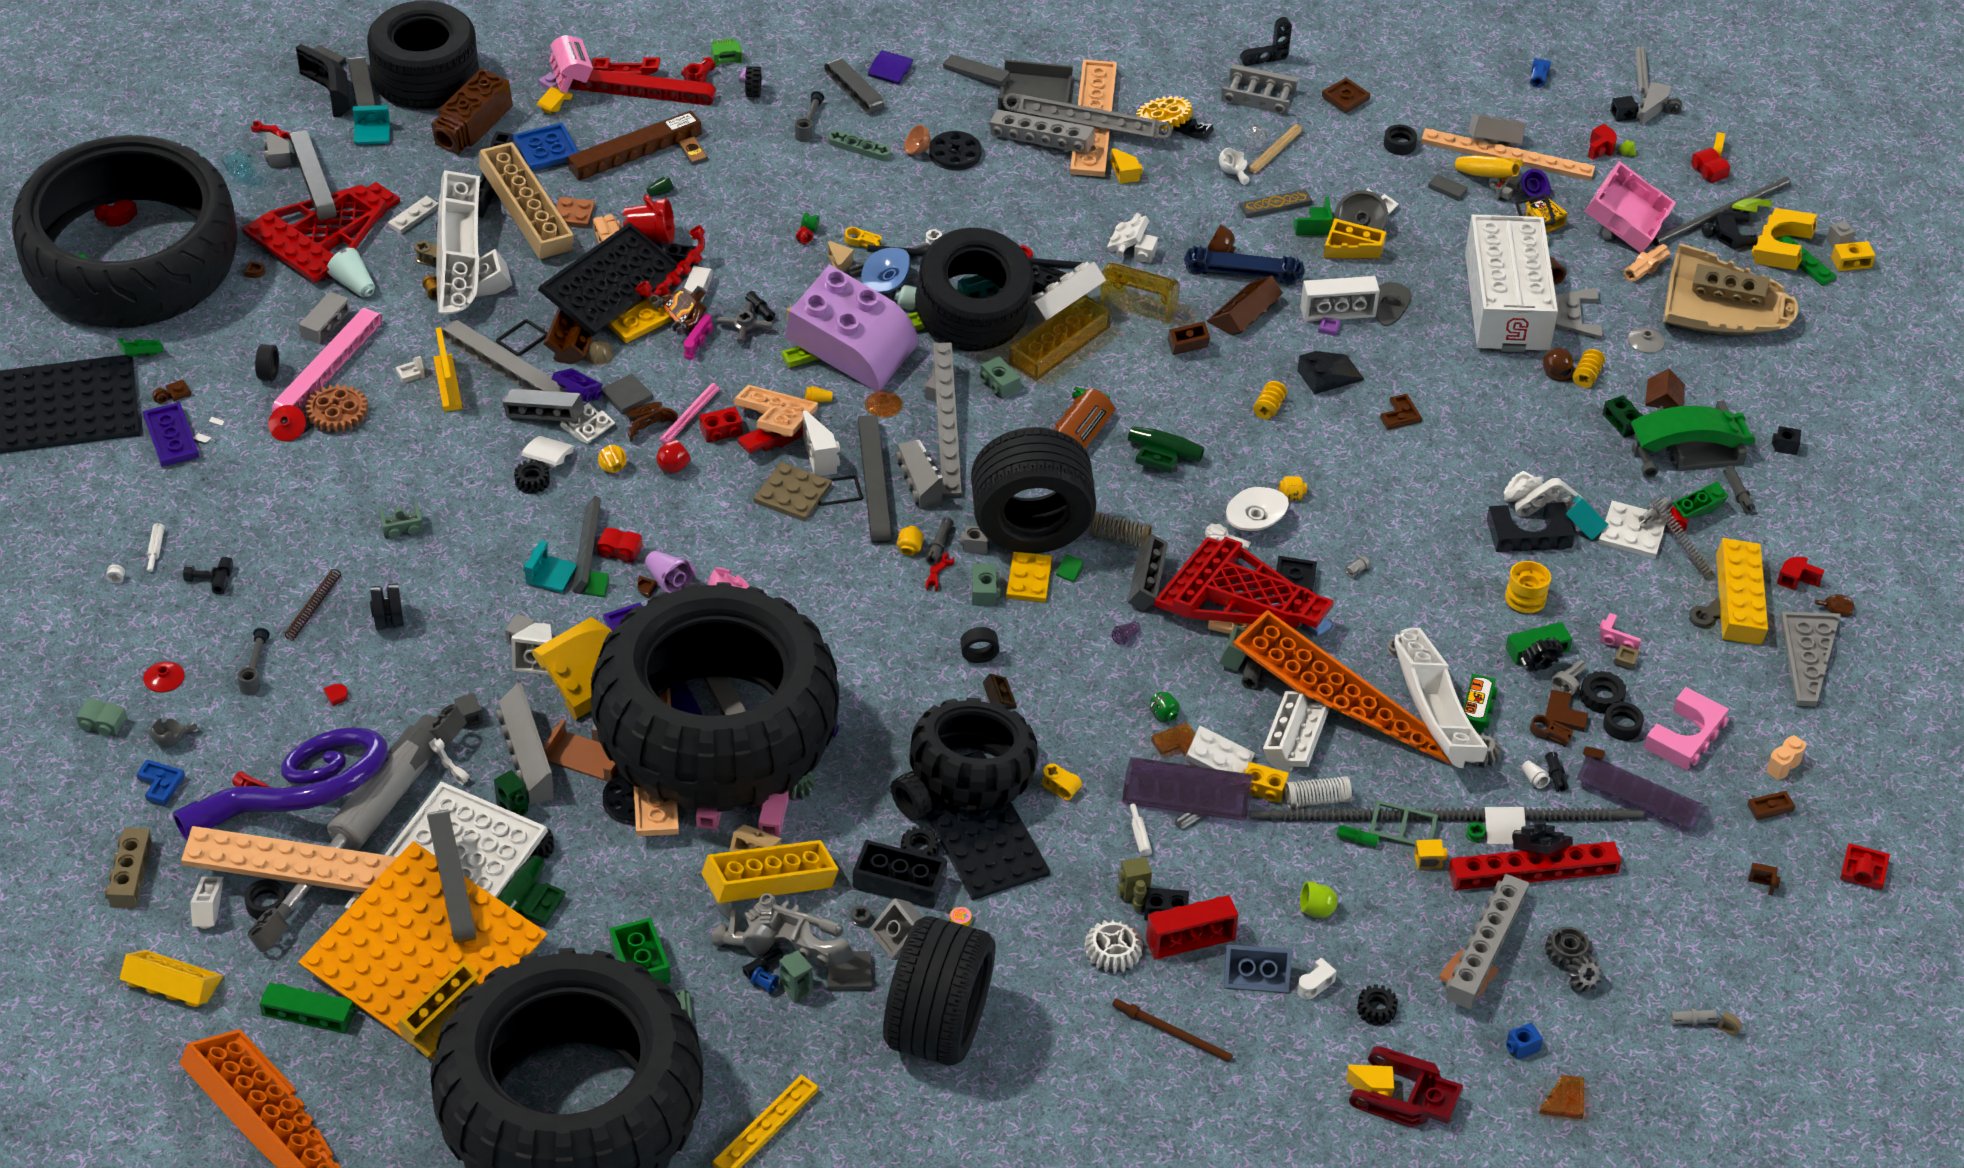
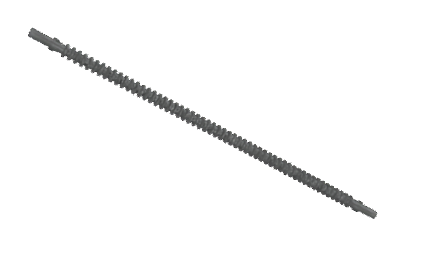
M1271 808L1270 810H1250L1249 815L1250 819H1270L1271 821L1276 819H1283L1284 821L1286 819L1290 821L1292 819L1296 821L1298 819L1302 821L1304 819L1308 821L1310 819L1314 821L1316 819L1320 821L1322 819L1326 821L1328 819L1332 821L1335 819L1338 821L1341 819L1344 821L1355 819L1358 821L1360 818L1362 821L1366 818L1370 821L1373 818L1374 809L1371 811L1368 808L1365 811L1362 808L1359 811L1356 808L1353 811L1350 808L1347 811L1344 808L1341 811L1338 808L1335 811L1332 808L1329 811L1326 808L1323 811L1320 808L1317 811L1314 808L1311 811L1308 808L1305 811L1302 808L1299 811L1296 808L1293 811L1290 808L1287 811L1286 808L1283 810ZM1380 808L1377 819L1379 818L1382 821L1385 818L1388 821L1391 818L1394 821L1397 818L1400 821L1403 818L1404 811L1395 809L1389 811L1388 808L1383 811ZM1422 808L1420 810L1438 815L1440 821H1442L1443 818H1445L1446 821H1448L1449 818H1451L1452 821H1454L1455 818H1457L1458 821H1460L1461 818H1463L1464 821H1466L1467 818H1469L1470 821H1472L1473 818H1475L1476 821H1478L1479 818H1481L1482 821L1485 820L1484 808H1482L1481 810H1479L1478 808H1476L1475 810H1473L1472 808H1470L1469 810H1467L1466 808H1464L1463 810H1461L1460 808H1458L1457 810H1455L1454 808H1452L1451 810H1449L1448 808H1446L1445 810H1443L1442 808H1440L1439 810H1437L1436 808H1434L1433 810H1431L1430 808H1428L1427 810ZM1524 808L1525 821L1527 818L1530 821L1533 818L1536 821L1539 818L1542 821L1545 818L1548 821L1551 818L1554 821L1557 818L1560 821L1563 818L1566 821L1569 818L1572 821L1575 818L1578 821L1581 818L1584 821L1587 818L1590 821L1593 818L1596 821L1599 818L1602 821L1605 818L1608 821L1611 818L1618 819L1619 821H1623L1624 818H1644V810H1623V808H1618L1617 810H1611L1610 808L1607 810L1604 808L1601 810L1598 808L1595 810L1592 808L1589 810L1586 808L1583 810L1580 808L1577 810L1574 808L1571 810L1568 808L1565 810L1562 808L1559 810L1556 808L1553 810L1550 808L1547 810L1544 808L1541 810L1538 808L1527 810ZM1408 813L1407 817L1410 819V821H1412L1413 818H1415L1416 821H1418L1419 818H1421L1422 821H1424L1425 818H1427L1428 821L1431 820V818L1412 813Z

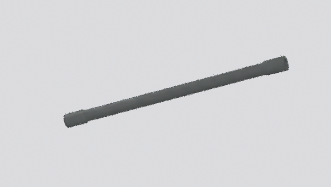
M1787 176L1776 180L1768 186L1674 229L1656 235L1652 243L1658 246L1669 242L1679 235L1717 219L1718 215L1725 209L1736 210L1732 208L1734 203L1748 198L1760 199L1775 191H1780L1790 186L1791 180Z

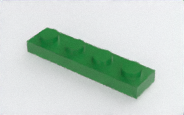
M1788 235L1777 240L1783 243L1799 245ZM1802 247V260L1798 267L1821 286L1834 281L1837 275Z

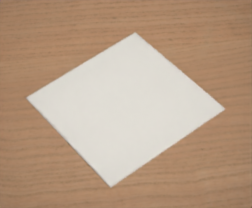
M1485 807L1487 844H1513L1512 834L1514 830H1521V827L1525 826L1524 807Z

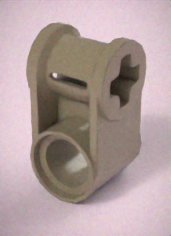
M427 241L417 242L414 246L417 253L415 261L419 264L436 268L437 244Z

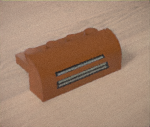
M1087 389L1082 396L1074 399L1072 406L1055 423L1056 426L1053 430L1071 436L1086 449L1116 408L1101 391Z

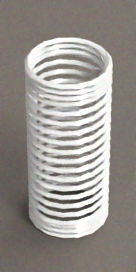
M1347 776L1333 779H1315V781L1287 782L1285 785L1287 806L1292 809L1299 808L1300 806L1307 807V805L1310 807L1311 805L1318 806V804L1320 806L1322 804L1328 805L1329 803L1332 805L1333 803L1336 804V802L1338 804L1340 802L1350 803L1352 788L1350 779ZM1329 785H1330V790H1331V800H1330V794H1329ZM1336 785H1337V788H1338L1339 801H1338V798H1337ZM1318 786H1319V790H1320V800H1321V801H1319ZM1333 786H1334V792H1335V801H1334V797H1333ZM1322 787H1323V792H1324V802H1323V796H1322ZM1300 788H1301V793H1302V803H1301V796H1300ZM1311 788H1312V792H1313V802H1312V796H1311ZM1326 788H1327V794H1328V802H1327V799H1326ZM1315 789H1316V795H1317V803H1316V799H1315ZM1304 790L1306 795V804L1304 800ZM1297 792H1298V798H1299V805H1298V802H1297Z

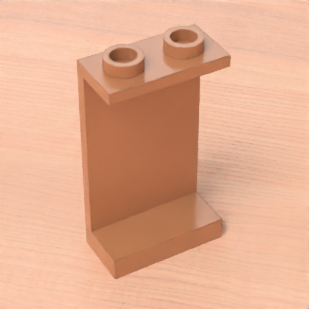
M561 719L558 726L553 728L549 740L543 744L549 763L606 782L617 776L619 772L613 760L610 761L606 756L600 742L566 732L565 720Z

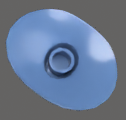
M885 248L876 251L864 263L861 277L862 283L880 294L897 290L908 277L911 266L910 255L906 250L900 248Z

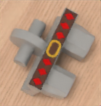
M1515 177L1490 178V188L1496 190V195L1493 199L1498 201L1502 197L1509 200L1513 190L1517 191L1521 180Z

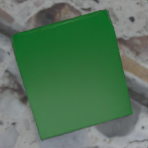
M1066 554L1056 576L1074 583L1083 570V561Z
M590 571L585 595L605 597L609 586V574Z

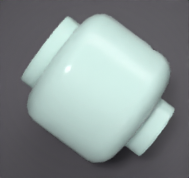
M903 285L900 290L897 289L894 300H897V305L903 309L914 310L916 308V287Z

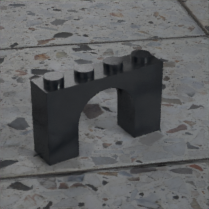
M1565 502L1545 504L1543 517L1546 528L1537 532L1525 531L1516 526L1512 520L1508 505L1489 506L1487 522L1496 552L1572 548L1575 535L1570 518L1566 515L1567 508Z

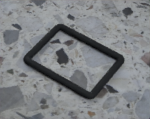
M1546 194L1519 200L1515 203L1519 216H1523L1519 204L1544 198L1552 221L1545 222V226L1556 222Z
M525 319L498 337L496 342L514 355L521 356L545 339L548 332L530 320ZM525 323H528L544 334L520 352L515 351L500 341Z
M852 475L829 480L839 481L854 478L859 497L823 503L820 500L818 505L826 506L862 500L863 495L857 476Z

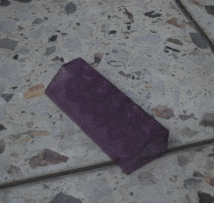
M1586 756L1577 777L1578 780L1582 781V786L1592 789L1593 786L1601 789V794L1610 798L1612 795L1620 798L1619 802L1628 806L1633 803L1639 806L1638 810H1644L1646 814H1650V812L1658 814L1657 818L1664 822L1674 821L1677 823L1676 827L1688 831L1689 828H1696L1708 807L1696 800L1593 756Z
M1131 757L1126 770L1122 803L1130 805L1134 803L1137 806L1245 821L1253 795V774Z

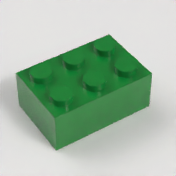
M651 917L609 928L610 945L616 960L635 962L648 969L651 977L654 979H658L666 984L671 983L670 966Z

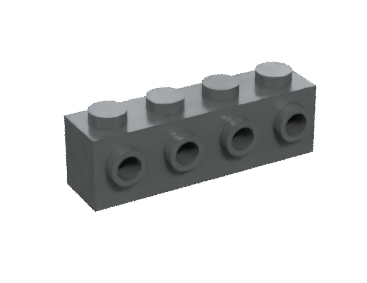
M511 389L503 400L506 417L576 422L584 410L580 393Z
M1153 534L1139 547L1128 598L1129 604L1142 611H1145L1155 603L1168 542Z

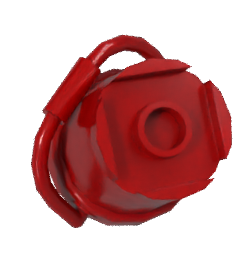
M644 195L643 200L646 204L624 208L623 216H627V218L623 222V227L630 222L654 243L668 245L674 242L675 223L669 199L661 198L653 202L649 195Z

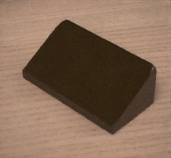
M989 674L983 681L989 702L995 701L1006 705L1007 710L1016 708L1017 706L1006 677Z

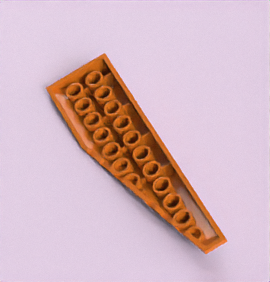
M1265 611L1233 641L1235 647L1297 692L1451 764L1425 723L1270 611Z

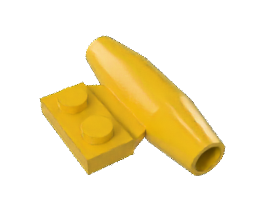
M1497 156L1458 157L1455 161L1457 171L1489 178L1515 177L1519 174L1520 166H1523V159Z

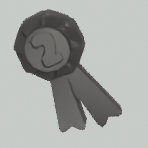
M1716 598L1707 607H1692L1689 612V620L1695 626L1702 628L1711 625L1713 618L1721 617L1720 600Z

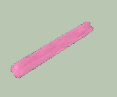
M715 383L709 385L662 435L660 442L665 444L672 441L719 391V387Z

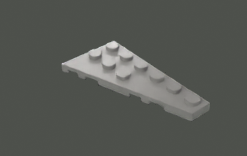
M1781 612L1780 619L1796 706L1816 707L1841 614Z

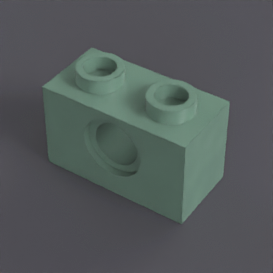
M1000 356L981 364V381L987 383L992 392L1001 399L1020 390L1021 377Z
M972 564V605H996V598H1000V586H996V584H1000V572H996V564Z

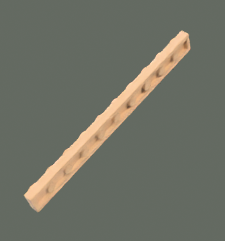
M1425 128L1421 139L1422 144L1471 155L1523 159V166L1588 181H1591L1595 166L1587 163L1475 140Z

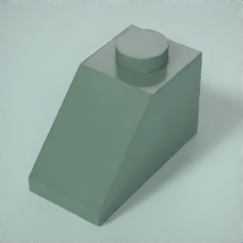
M1234 624L1222 651L1219 664L1228 669L1238 671L1246 654L1235 647L1233 641L1246 630L1245 628Z

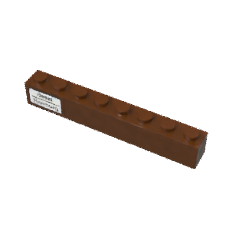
M691 110L569 155L568 169L578 181L589 178L600 172L666 149L684 139L701 135V121Z

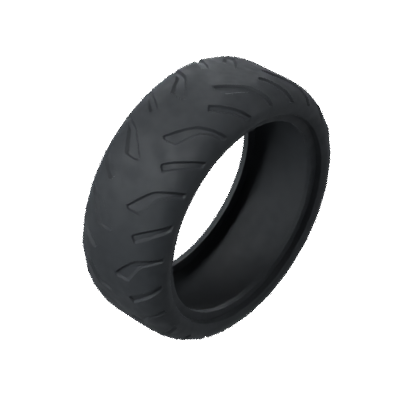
M120 135L103 137L77 144L60 152L39 166L26 181L18 194L13 209V238L18 261L21 264L22 273L28 285L32 287V291L41 301H45L44 303L61 315L65 314L67 318L81 323L87 322L88 325L113 326L117 328L137 327L165 321L183 314L209 297L220 286L231 268L236 253L237 225L230 191L222 175L205 157H201L198 152L188 146H181V143L153 136ZM146 200L166 203L186 211L197 219L191 230L179 241L160 252L139 259L127 261L91 260L73 255L54 243L59 234L76 218L96 209L98 206L116 203V201Z

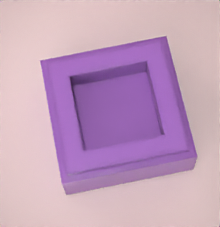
M1323 317L1318 333L1336 336L1341 321Z

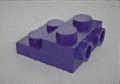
M573 368L553 373L552 380L557 382L558 386L566 388L565 392L580 393L582 402L588 403L591 399L598 400L602 394V383Z

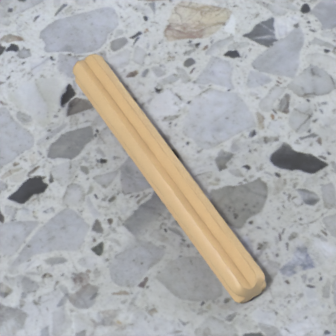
M1298 124L1292 126L1249 166L1248 171L1252 174L1260 171L1302 132V126Z

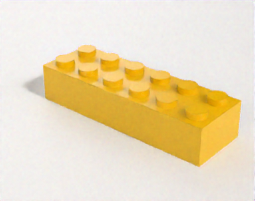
M1722 538L1716 552L1722 639L1761 645L1768 631L1761 544Z
M816 840L707 855L701 874L717 902L725 903L760 898L766 893L775 896L832 888L839 869L823 842Z

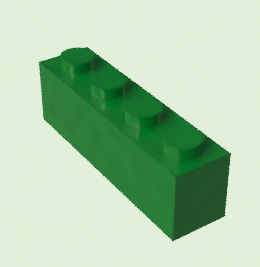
M270 982L259 1003L262 1016L346 1034L355 1014L353 1000L348 998H339L326 993H316L303 988H293L284 984Z

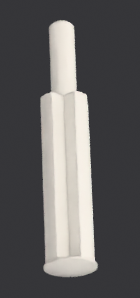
M160 523L154 524L147 553L149 558L148 572H153L155 559L159 558L165 529L164 525Z
M1133 803L1130 805L1133 816L1132 827L1139 852L1142 857L1150 856L1152 849L1142 817H1139L1136 804Z

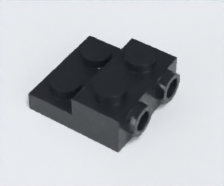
M1537 821L1533 825L1523 826L1521 830H1514L1512 834L1513 849L1549 855L1573 845L1572 836H1565L1563 832H1555V826L1546 825L1544 821Z

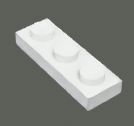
M425 196L390 220L388 227L399 234H403L439 208V203Z

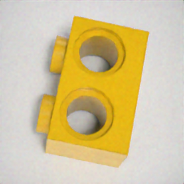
M1249 762L1242 779L1241 792L1249 796L1264 798L1270 802L1281 803L1285 793V785L1288 782L1289 772Z

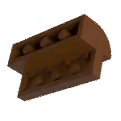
M558 308L543 344L555 353L553 359L557 362L574 364L585 357L593 336Z

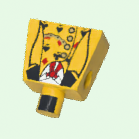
M1545 199L1526 202L1527 210L1525 216L1544 217V223L1552 221ZM1550 199L1549 202L1556 222L1545 226L1546 233L1565 226L1568 214Z

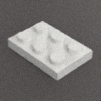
M1199 726L1185 760L1232 783L1238 782L1241 785L1248 763L1252 761L1255 753Z

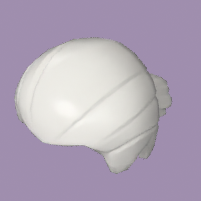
M1232 148L1224 149L1219 156L1221 169L1228 174H1237L1239 181L1243 185L1249 183V177L1244 174V169L1247 166V160H1244L1243 157L1244 153Z

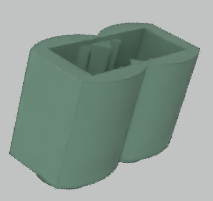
M87 699L76 719L79 727L84 731L92 730L98 731L104 736H116L126 721L127 714L125 708L120 705L106 704L96 699Z

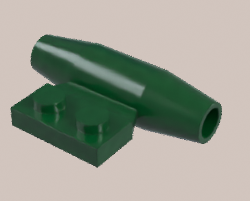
M1132 426L1128 434V441L1141 447L1136 456L1135 463L1158 469L1162 472L1172 473L1178 459L1200 462L1204 454L1203 446L1184 437L1161 430Z
M531 855L517 870L497 899L517 913L521 911L526 919L545 927L564 899L566 891L549 883H538L545 862L539 856Z

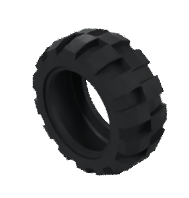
M967 697L964 701H958L955 698L943 701L940 707L932 706L916 723L911 738L910 766L913 773L920 778L926 788H929L930 794L941 801L945 799L952 801L954 806L967 808L968 805L978 806L979 809L993 808L996 803L1005 805L1014 801L1033 780L1038 755L1037 740L1031 726L1026 724L1025 718L1016 711L1010 712L1007 710L1006 705L995 701L991 703L983 702L981 698ZM956 747H975L987 750L998 757L975 759L959 755L950 749Z

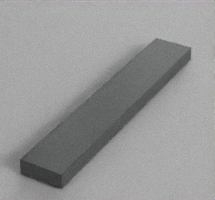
M594 496L585 507L576 563L577 568L572 588L574 593H580L589 580L601 498Z

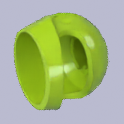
M1315 881L1304 882L1300 895L1301 911L1318 919L1327 918L1334 913L1338 904L1335 891L1329 886L1319 885Z

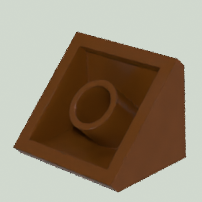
M1670 368L1647 380L1645 406L1656 408L1663 406L1664 409L1683 406L1685 384Z

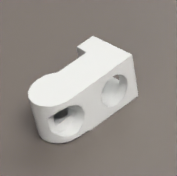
M1320 958L1315 962L1314 970L1310 974H1304L1299 978L1298 995L1306 1000L1314 998L1335 982L1337 971Z

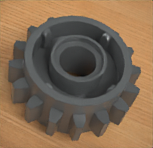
M1563 926L1558 930L1554 929L1553 934L1548 935L1545 944V954L1550 956V962H1554L1557 964V967L1560 966L1567 970V965H1573V958L1579 959L1581 955H1586L1587 958L1592 956V941H1589L1588 935L1580 929Z

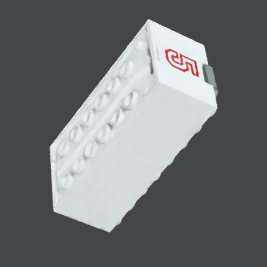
M1471 215L1465 257L1477 348H1493L1501 352L1551 350L1558 309L1544 217Z

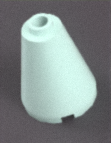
M346 248V252H338L331 258L327 265L329 268L327 273L332 278L360 297H369L373 294L375 285L359 253L354 248Z

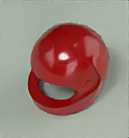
M674 439L665 443L658 450L656 461L662 471L676 473L687 466L691 461V457L685 447L678 440Z

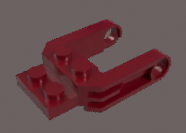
M1381 1046L1372 1048L1368 1056V1061L1372 1066H1393V1074L1415 1080L1416 1083L1408 1102L1373 1091L1353 1089L1349 1098V1103L1352 1107L1409 1127L1426 1123L1428 1118L1449 1123L1462 1094V1084L1443 1079L1435 1063Z

